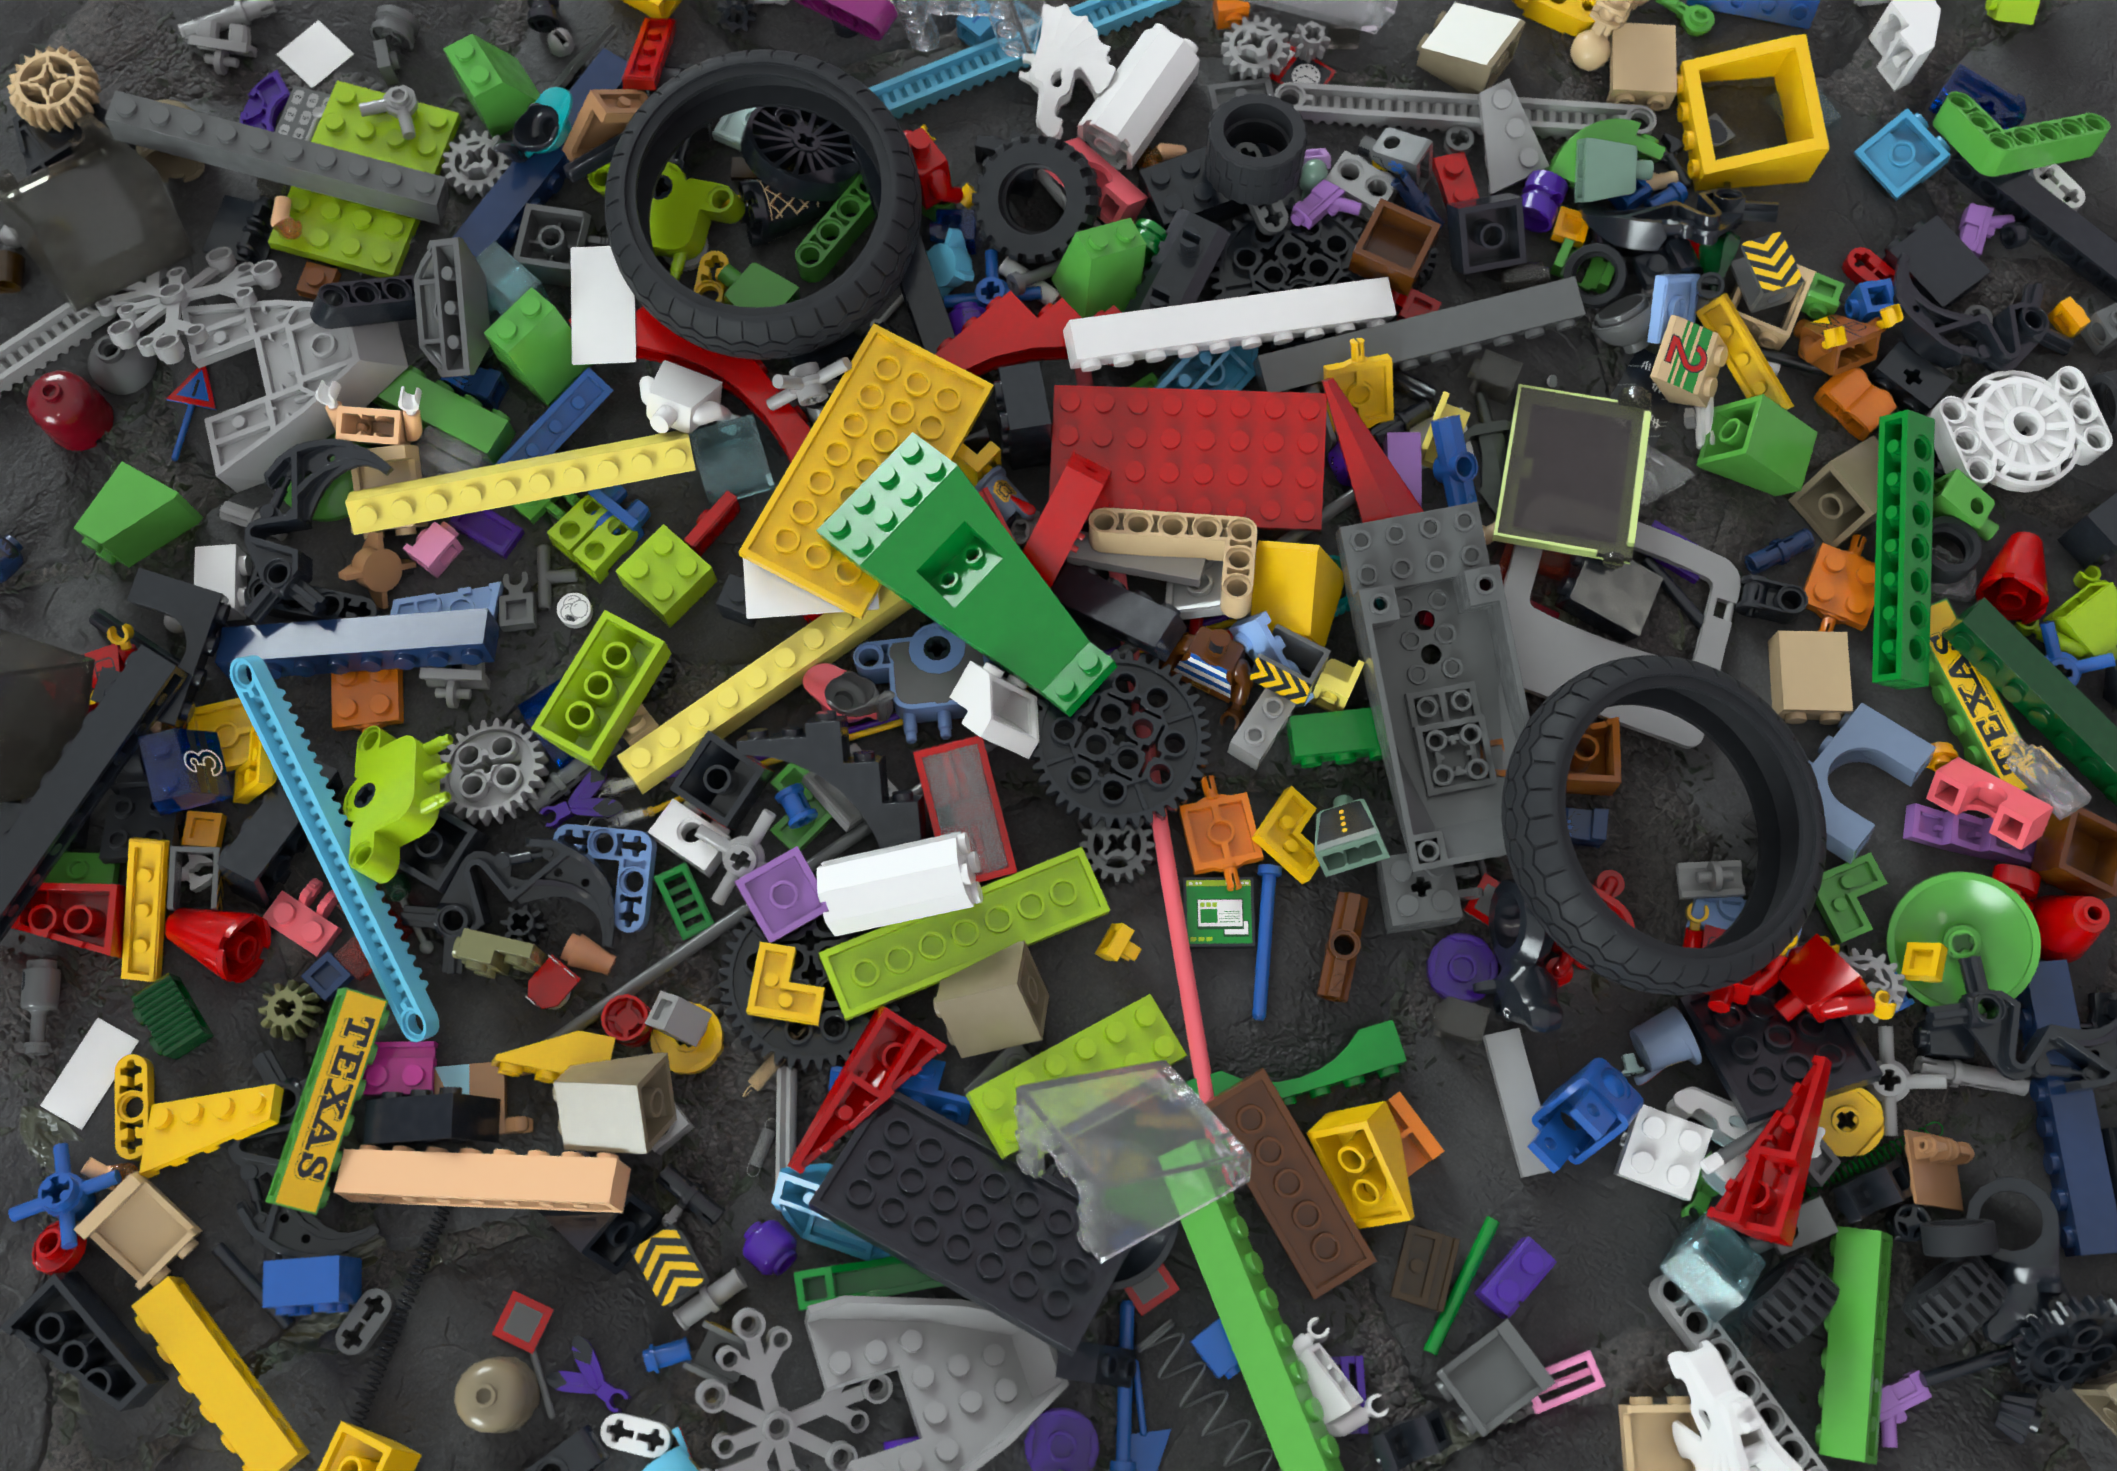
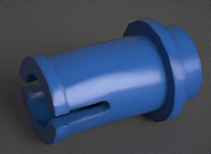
M1670 182L1665 190L1644 200V207L1657 206L1674 200L1684 204L1685 200L1688 199L1687 189L1681 182Z
M687 1337L655 1347L652 1343L649 1344L648 1349L643 1350L647 1372L655 1371L656 1374L660 1373L661 1368L692 1360Z

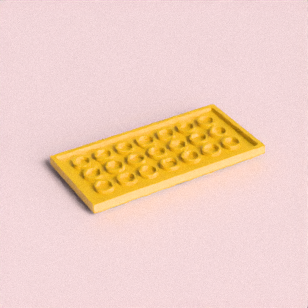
M876 324L872 325L851 361L852 368L843 374L739 550V556L861 620L882 584L863 572L821 538L816 530L912 432L953 461L994 390L993 384Z

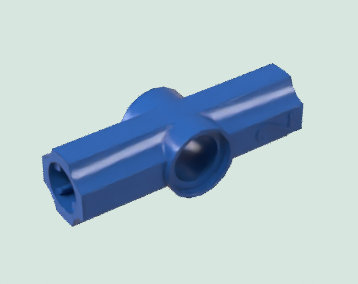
M1460 415L1432 420L1431 426L1438 455L1433 464V474L1438 482L1444 484L1448 507L1478 502L1473 482L1477 475L1478 462L1476 457L1467 451Z

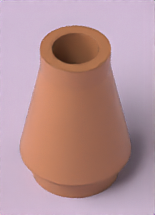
M572 933L560 959L566 961L567 966L594 971L608 976L617 956L607 952L583 933L581 936Z

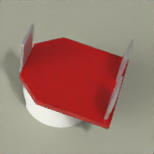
M548 954L549 958L528 981V997H525L538 1008L555 1010L566 1004L571 991L581 979L556 957Z

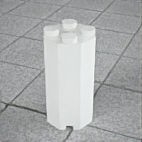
M1159 23L1155 24L1152 29H1146L1114 73L1108 88L1099 94L1078 124L1077 137H1080L1084 142L1087 141L1091 148L1116 170H1121L1124 165H1126V170H1132L1198 75L1200 59L1196 55L1198 51L1196 44L1189 39H1183L1173 34L1164 25Z
M955 832L823 861L821 863L822 866L817 868V893L820 903L826 902L829 911L823 912L825 923L834 936L966 909L983 902L980 883L976 881L975 873L980 872V862L977 852H971L966 832Z

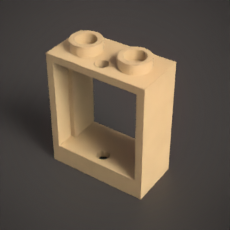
M1797 264L1804 282L1790 301L1780 328L1738 311L1754 340L1761 347L1780 351L1791 335L1816 271ZM1737 282L1730 296L1735 308H1737L1742 296Z

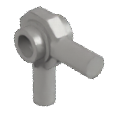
M405 85L395 86L388 89L383 96L384 99L359 104L362 117L388 112V114L399 119L404 139L410 140L416 137L411 115L417 110L418 103L413 89Z

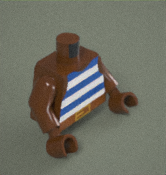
M1200 627L1195 635L1190 633L1183 635L1167 661L1159 660L1158 669L1162 670L1163 667L1170 664L1171 676L1181 673V681L1191 683L1192 686L1227 703L1232 701V706L1221 715L1220 724L1223 726L1229 716H1232L1236 720V725L1234 726V730H1236L1245 720V712L1242 709V705L1245 706L1247 704L1254 683L1250 680L1252 669L1248 661L1245 660V647L1232 640L1230 634L1224 629L1211 630L1207 627Z

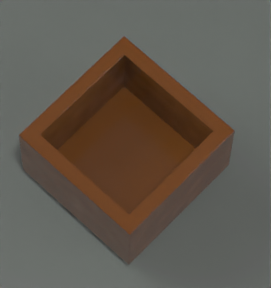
M1380 198L1353 251L1348 270L1367 279L1388 277L1391 290L1408 297L1435 244L1441 224Z
M2075 803L2053 808L2043 836L2037 839L2030 870L2038 873L2042 877L2041 880L2073 896H2090L2100 900L2116 897L2117 825Z

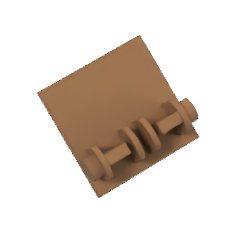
M1904 1130L1905 1153L1908 1158L1911 1178L1910 1190L1913 1194L1914 1204L1964 1211L1957 1165L1967 1164L1974 1158L1975 1153L1971 1145L1966 1142H1955L1953 1138Z

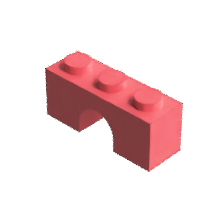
M1080 137L1065 141L1088 159L1087 163L1097 174L1096 182L1097 186L1101 187L1102 197L1099 198V207L1102 208L1098 218L1105 224L1131 218L1134 222L1148 197ZM1044 169L1050 176H1052L1058 183H1060L1064 187L1062 181L1058 178V176H1056L1053 172Z
M1959 757L1936 770L1926 797L1927 800L1955 815H1959L1967 810L1979 811L1989 815L1994 819L1989 833L2020 850L2043 836L2054 808L2048 803Z

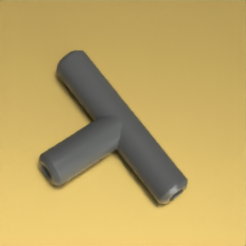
M540 544L537 546L538 609L548 611L552 608L551 584L577 582L579 580V572L576 568L551 570V547L547 544Z

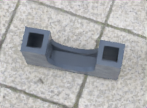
M1861 703L1854 712L1845 714L1837 726L1840 729L1834 738L1830 735L1825 738L1817 751L1820 755L1814 763L1810 760L1808 761L1814 771L1818 789H1820L1823 800L1827 836L1826 849L1849 864L1854 861L1871 839L1875 824L1844 806L1834 797L1828 785V776L1836 768L1844 764L1864 762L1879 767L1911 787L1931 762L1936 749L1932 744L1864 703Z

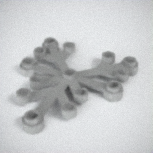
M219 247L210 251L206 255L209 267L191 280L184 267H175L168 271L161 260L152 261L145 266L144 269L147 273L146 283L124 277L116 263H104L92 271V276L97 285L106 286L112 292L122 289L128 291V293L104 296L97 300L95 305L101 316L109 317L118 312L121 320L112 323L107 329L114 345L119 346L123 350L137 345L142 356L151 357L157 355L166 364H175L184 358L185 347L179 337L180 334L185 335L191 345H200L209 339L208 332L203 324H192L181 320V311L187 308L190 301L221 294L234 298L240 308L250 307L257 302L254 290L250 286L259 285L264 290L278 287L282 277L280 269L274 260H264L255 265L251 262H245L235 267L237 261L229 247ZM216 275L226 276L218 283L203 286ZM167 276L169 284L161 287V279ZM166 314L164 324L149 335L138 339L141 331Z
M753 1308L739 1310L733 1318L732 1328L735 1334L744 1340L749 1359L741 1356L740 1352L733 1346L726 1345L717 1351L716 1362L725 1371L734 1370L755 1380L763 1410L730 1395L727 1387L717 1379H706L701 1382L696 1389L695 1398L697 1404L708 1413H717L725 1410L755 1425L732 1435L727 1432L717 1434L712 1440V1450L717 1456L727 1459L732 1457L737 1450L757 1442L759 1443L753 1455L714 1471H769L767 1461L773 1449L775 1450L779 1465L777 1471H801L795 1465L789 1441L825 1458L826 1465L832 1471H849V1462L858 1459L857 1451L852 1445L843 1440L830 1443L797 1426L827 1415L844 1423L850 1431L861 1433L869 1424L867 1413L860 1408H848L846 1406L863 1399H867L874 1404L885 1402L892 1394L893 1384L891 1379L883 1374L863 1380L859 1384L844 1389L845 1386L827 1392L824 1391L820 1400L788 1411L778 1404L771 1374L782 1352L791 1345L792 1336L782 1326L772 1327L766 1336L768 1346L764 1352L760 1339L766 1328L764 1316ZM751 1316L752 1325L748 1329H742V1320L745 1317ZM783 1332L785 1336L784 1341L779 1345H774L775 1335ZM728 1352H733L734 1360L730 1364H723L724 1355ZM878 1379L879 1385L877 1389L869 1391L870 1382ZM715 1388V1397L711 1400H705L704 1394L706 1390ZM861 1414V1422L857 1426H852L851 1420L853 1416ZM774 1419H780V1427L776 1431H770V1423ZM729 1439L730 1447L726 1451H719L721 1441ZM843 1449V1458L840 1461H834L835 1452ZM703 1468V1469H700L699 1471H712V1470L709 1469V1468Z

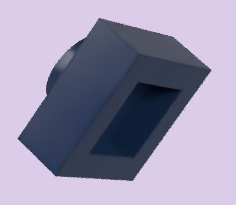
M329 951L301 975L313 990L328 1003L336 996L338 989L345 988L355 978Z

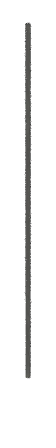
M1352 489L1322 508V525L1356 502ZM1290 530L1274 542L1297 543L1313 531ZM1126 643L1117 648L1121 659H1125L1128 650H1132L1133 654L1139 651V649ZM1113 652L1108 654V656L1112 658ZM984 739L987 754L999 746ZM921 783L910 789L913 791V795H924ZM863 821L806 860L811 871L815 872L818 866H822L821 863L823 861L834 859L873 831L867 822ZM746 902L542 1041L587 1028L601 1018L603 1008L609 1000L618 995H635L742 922V918L751 916L752 913Z

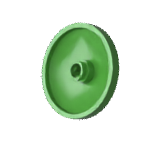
M1964 871L1948 872L1923 880L1901 898L1892 912L1887 928L1886 945L1890 964L1896 963L1898 965L1896 969L1898 974L1902 972L1907 942L1942 943L1948 948L1942 982L1929 983L1907 981L1906 979L1903 982V986L1907 988V991L1912 996L1929 1007L1958 1003L1961 996L1966 994L1958 959L1981 956L1989 990H2002L2014 999L2031 982L2040 959L2041 939L2039 928L2028 905L2015 891L2004 883L1979 873ZM1978 1004L1979 1013H1987L1985 1008Z

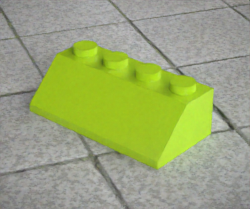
M604 610L531 729L570 756L600 771L672 653L667 644L654 635Z

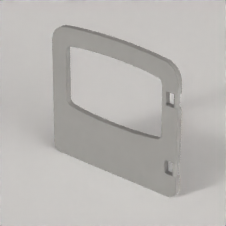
M1554 496L1537 498L1527 507L1519 529L1548 534L1550 528L1556 527L1615 543L1619 515ZM1637 522L1633 550L1675 567L1688 570L1699 575L1700 579L1708 583L1710 592L1704 612V621L1699 631L1692 661H1697L1720 670L1732 625L1731 620L1741 589V578L1737 568L1728 559L1701 546L1644 523ZM1514 545L1503 586L1525 692L1546 699L1568 680L1594 666L1625 657L1655 655L1586 632L1534 608L1530 603V595L1543 549ZM1717 601L1726 604L1723 619L1713 616ZM1636 705L1607 707L1597 716L1603 720L1619 717L1620 726L1687 749L1696 747L1704 737V733L1683 719L1650 707Z

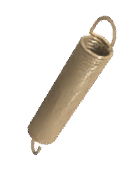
M806 1027L797 1033L799 1036L792 1032L789 1033V1036L794 1040H798L797 1038L804 1033ZM775 1054L766 1059L753 1076L749 1078L748 1082L751 1085L745 1090L743 1097L749 1094V1092L745 1093L751 1086L757 1091L762 1089L764 1084L768 1082L771 1076L787 1059H784L779 1066H775Z

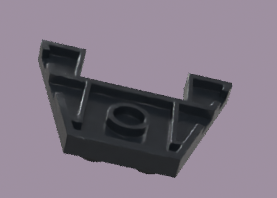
M98 103L91 105L94 114L86 113L84 115L85 123L77 120L74 122L73 129L64 125L61 133L53 127L48 132L41 129V127L35 128L25 119H22L19 114L12 118L20 151L26 162L27 168L25 170L27 178L31 182L32 198L40 209L66 194L49 169L99 137L107 134L123 156L136 149V145L114 140L105 121L107 110L103 109Z

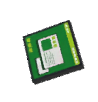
M1183 877V909L1190 949L1255 948L1253 877H1239L1242 888L1235 890L1234 886L1233 891L1227 890L1225 877Z

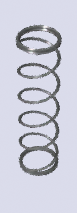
M1173 1319L1166 1321L1136 1346L1135 1349L1141 1353L1166 1340L1181 1336L1180 1342L1159 1370L1157 1378L1159 1380L1166 1379L1194 1366L1204 1365L1197 1379L1181 1399L1179 1408H1188L1215 1395L1225 1393L1226 1396L1222 1404L1203 1429L1201 1437L1207 1438L1232 1426L1247 1422L1246 1431L1225 1459L1223 1466L1230 1467L1257 1454L1270 1452V1457L1261 1471L1267 1470L1273 1459L1272 1449H1260L1228 1463L1246 1438L1251 1427L1250 1420L1241 1419L1205 1434L1224 1408L1229 1396L1228 1391L1219 1390L1183 1405L1204 1375L1207 1366L1206 1362H1195L1161 1376L1166 1366L1180 1349L1185 1338L1184 1333H1175L1157 1340L1175 1325Z

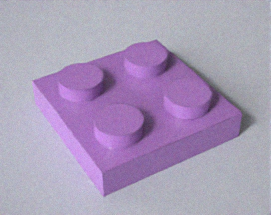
M798 846L734 881L768 943L779 940L823 915V912L829 911L826 902L820 903L817 879Z

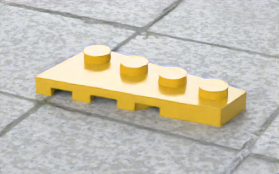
M271 1084L152 1104L139 1175L149 1179L160 1174V1169L169 1165L177 1167L187 1163L188 1157L200 1152L208 1154L220 1149V1145L228 1140L235 1139L239 1141L279 1124L284 1088Z

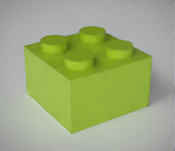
M664 524L615 571L622 585L670 628L718 581L712 567Z

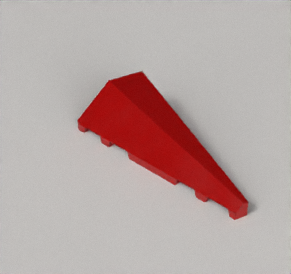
M1334 378L1322 380L1361 522L1365 523L1424 512Z
M880 1006L877 1008L787 1166L800 1174L803 1173L805 1167L823 1152L826 1153L832 1148L834 1142L848 1130L854 1129L890 1098L899 1086L911 1076L919 1073L922 1067L935 1055L941 1054L947 1045L921 1028L914 1026L887 1007Z
M1814 1055L1811 1060L1813 1066L1801 1083L1796 1082L1791 1089L1793 1095L1782 1111L1777 1110L1746 1154L1747 1162L1736 1178H1730L1724 1186L1727 1191L1716 1207L1711 1206L1708 1209L1706 1216L1709 1219L1755 1239L1792 1247L1832 1062L1827 1057Z

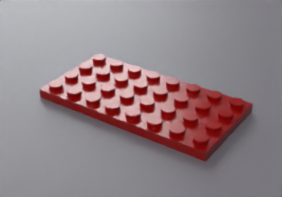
M1054 385L1049 498L1073 452L1110 470L1107 480L1085 523H1089L1090 514L1098 508H1120L1238 516L1254 521L1257 529L1321 532L1327 412L1326 393Z

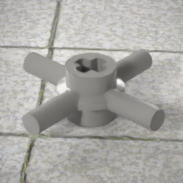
M843 357L821 370L817 362H808L791 369L789 375H775L772 380L773 386L784 390L766 400L768 408L774 411L795 399H798L801 406H809L825 400L829 396L828 393H833L840 381L834 380V378L852 368L851 361L847 357Z
M764 809L748 836H738L732 840L726 839L703 824L697 829L695 837L722 852V861L727 870L711 898L715 903L724 905L735 887L734 881L767 863L765 862L764 849L760 843L776 817V814L772 811ZM742 851L749 854L748 861L745 863L738 859Z
M1878 1026L1879 1061L1876 1063L1883 1072L1882 1077L1885 1075V1071L1891 1072V1078L1897 1077L1898 1084L1893 1085L1891 1091L1884 1090L1885 1085H1879L1878 1081L1862 1086V1088H1867L1868 1092L1878 1101H1881L1884 1113L1883 1125L1885 1126L1883 1136H1898L1897 1102L1902 1100L1910 1089H1947L1946 1075L1909 1074L1904 1065L1895 1061L1893 1026Z

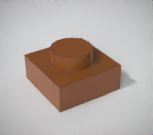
M307 261L296 291L300 296L315 299L322 285L339 282L341 274L336 268Z

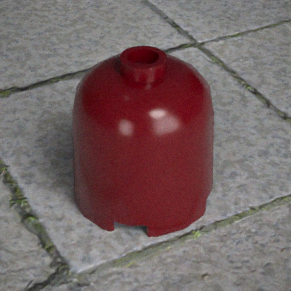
M56 370L46 373L38 378L29 389L26 402L31 417L55 443L67 450L83 451L94 448L97 445L96 441L105 432L109 433L112 429L114 415L110 403L84 378L70 371Z

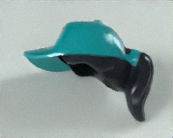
M561 87L546 89L515 122L512 141H499L494 146L493 151L504 154L514 162L523 163L534 153H548L558 149L565 143L572 129L568 119L573 103L572 94Z

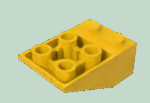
M575 1031L497 1054L493 1058L491 1066L499 1067L498 1074L520 1077L522 1072L535 1074V1081L554 1084V1081L571 1065L611 1060L616 1037Z

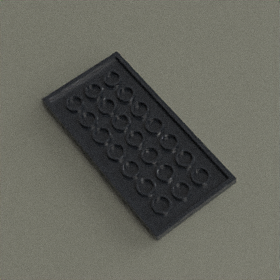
M896 1090L890 1098L860 1123L809 1201L808 1209L1070 1357H1073L1143 1227L1013 1154L1002 1160L993 1143Z

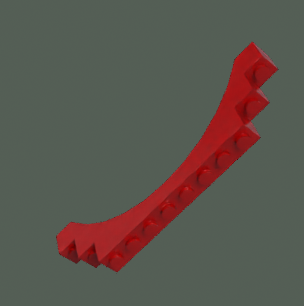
M1009 291L1003 297H995L987 305L986 311L981 316L970 318L963 325L962 332L956 337L945 339L938 346L935 355L976 376L983 375L1000 367L1028 361L1068 359L1063 329L1069 320L1082 317L1063 298L1054 305L1052 303L1047 304L1036 317ZM1113 305L1106 312L1100 310L1093 317L1122 312Z
M644 306L635 311L636 358L659 363L666 360L723 382L722 388L740 399L769 428L791 464L811 430L806 424L809 420L798 405L792 407L790 403H787L774 411L768 408L766 400L784 389L773 386L772 381L766 375L768 370L761 360L736 358L709 351L673 333L653 317ZM808 614L802 616L809 624L822 614Z

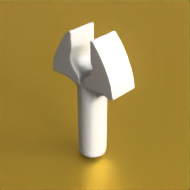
M188 854L189 862L182 867L181 881L190 882V890L197 893L212 884L213 874L198 876L194 873L198 872L203 866H213V860L204 855ZM168 869L167 883H168V881H169V869Z

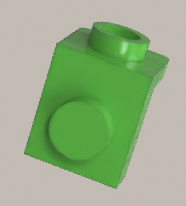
M1816 272L1800 311L1817 320L1834 314L1839 308V298L1845 283Z

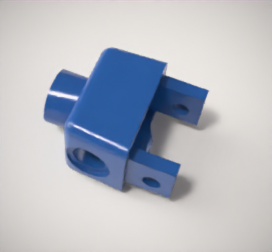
M1595 1058L1553 1091L1532 1116V1123L1539 1132L1527 1147L1553 1174L1562 1167L1567 1159L1573 1164H1581L1629 1127L1643 1107L1644 1100L1628 1083L1623 1073L1612 1067L1605 1059ZM1561 1112L1571 1117L1576 1130H1572L1565 1125L1561 1118Z

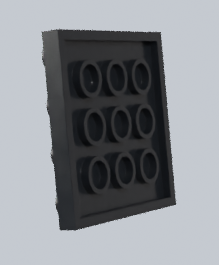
M1780 979L1777 984L1762 995H1752L1749 1002L1745 1005L1732 1002L1730 1011L1727 1013H1717L1708 1007L1710 995L1704 993L1680 997L1678 1007L1745 1125L1770 1118L1777 1110L1782 1111L1793 1095L1791 1089L1796 1082L1801 1083L1813 1066L1811 1060L1814 1055L1827 1057L1832 1062L1824 1099L1880 1081L1883 1075L1880 1067L1848 1017L1828 1019L1825 1022L1819 1023L1804 1009L1788 1022L1774 1007L1778 1001L1789 993Z

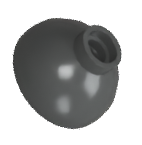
M1638 293L1625 296L1608 304L1595 316V320L1591 325L1594 333L1607 344L1618 347L1622 346L1626 354L1636 353L1646 348L1650 344L1647 342L1653 297Z
M109 334L102 336L95 342L88 356V370L93 381L102 390L115 395H127L142 389L153 378L157 368L156 355L151 357L142 356L137 345L126 350L120 349L119 346L113 344Z

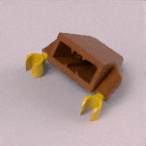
M1894 304L1879 310L1882 318L1876 317L1866 324L1835 314L1813 322L1807 319L1799 320L1794 328V336L1800 339L1799 357L1831 376L1876 360L1881 333L1885 332L1886 328H1890L1904 319L1900 304Z

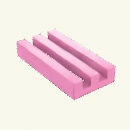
M1591 1350L1544 1367L1551 1375L1584 1361L1588 1365L1584 1369L1554 1380L1556 1383L1539 1395L1589 1375L1593 1376L1594 1381L1544 1402H1541L1539 1395L1531 1400L1535 1414L1606 1386Z

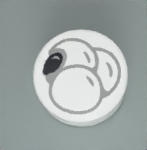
M569 593L558 602L557 614L562 623L567 627L581 628L590 622L593 616V608L587 597L583 594Z

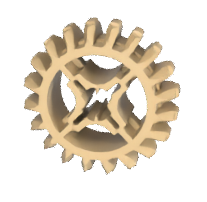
M48 46L44 53L36 49L35 56L31 58L24 55L25 63L23 65L15 64L18 73L9 75L12 84L7 86L11 95L9 99L16 112L35 128L41 127V129L47 132L53 127L61 133L64 125L73 129L74 122L77 120L85 123L84 115L86 113L94 114L91 105L100 103L97 95L101 92L98 74L87 59L81 57L74 50L68 51L63 46L59 47L57 51Z

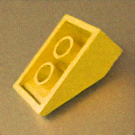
M1386 1101L1326 1113L1307 1132L1324 1172L1358 1229L1410 1221L1414 1218L1401 1134Z

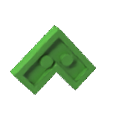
M790 762L770 783L780 792L790 785L802 783L804 775L809 773V771ZM803 783L802 785L805 789L803 793L811 808L816 809L818 812L816 819L800 828L790 829L788 825L789 818L786 814L770 830L788 850L798 846L799 850L802 851L834 819Z
M1871 852L1854 859L1851 864L1847 862L1823 873L1822 883L1815 903L1838 945L1873 930L1857 897L1887 885V882Z

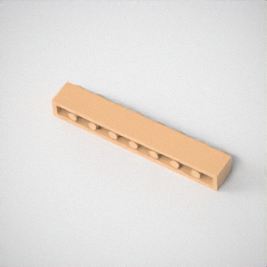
M360 1145L359 1149H344L334 1193L350 1202L623 1213L631 1168L621 1162L618 1155L606 1152L597 1153L596 1157H585L581 1153L564 1151L562 1156H550L549 1153L539 1150H529L527 1155H516L515 1152L506 1149H495L493 1154H482L481 1151L472 1148H461L459 1153H450L448 1150L439 1147H427L426 1152H420L406 1146H393L392 1151L382 1150V1148L373 1145Z

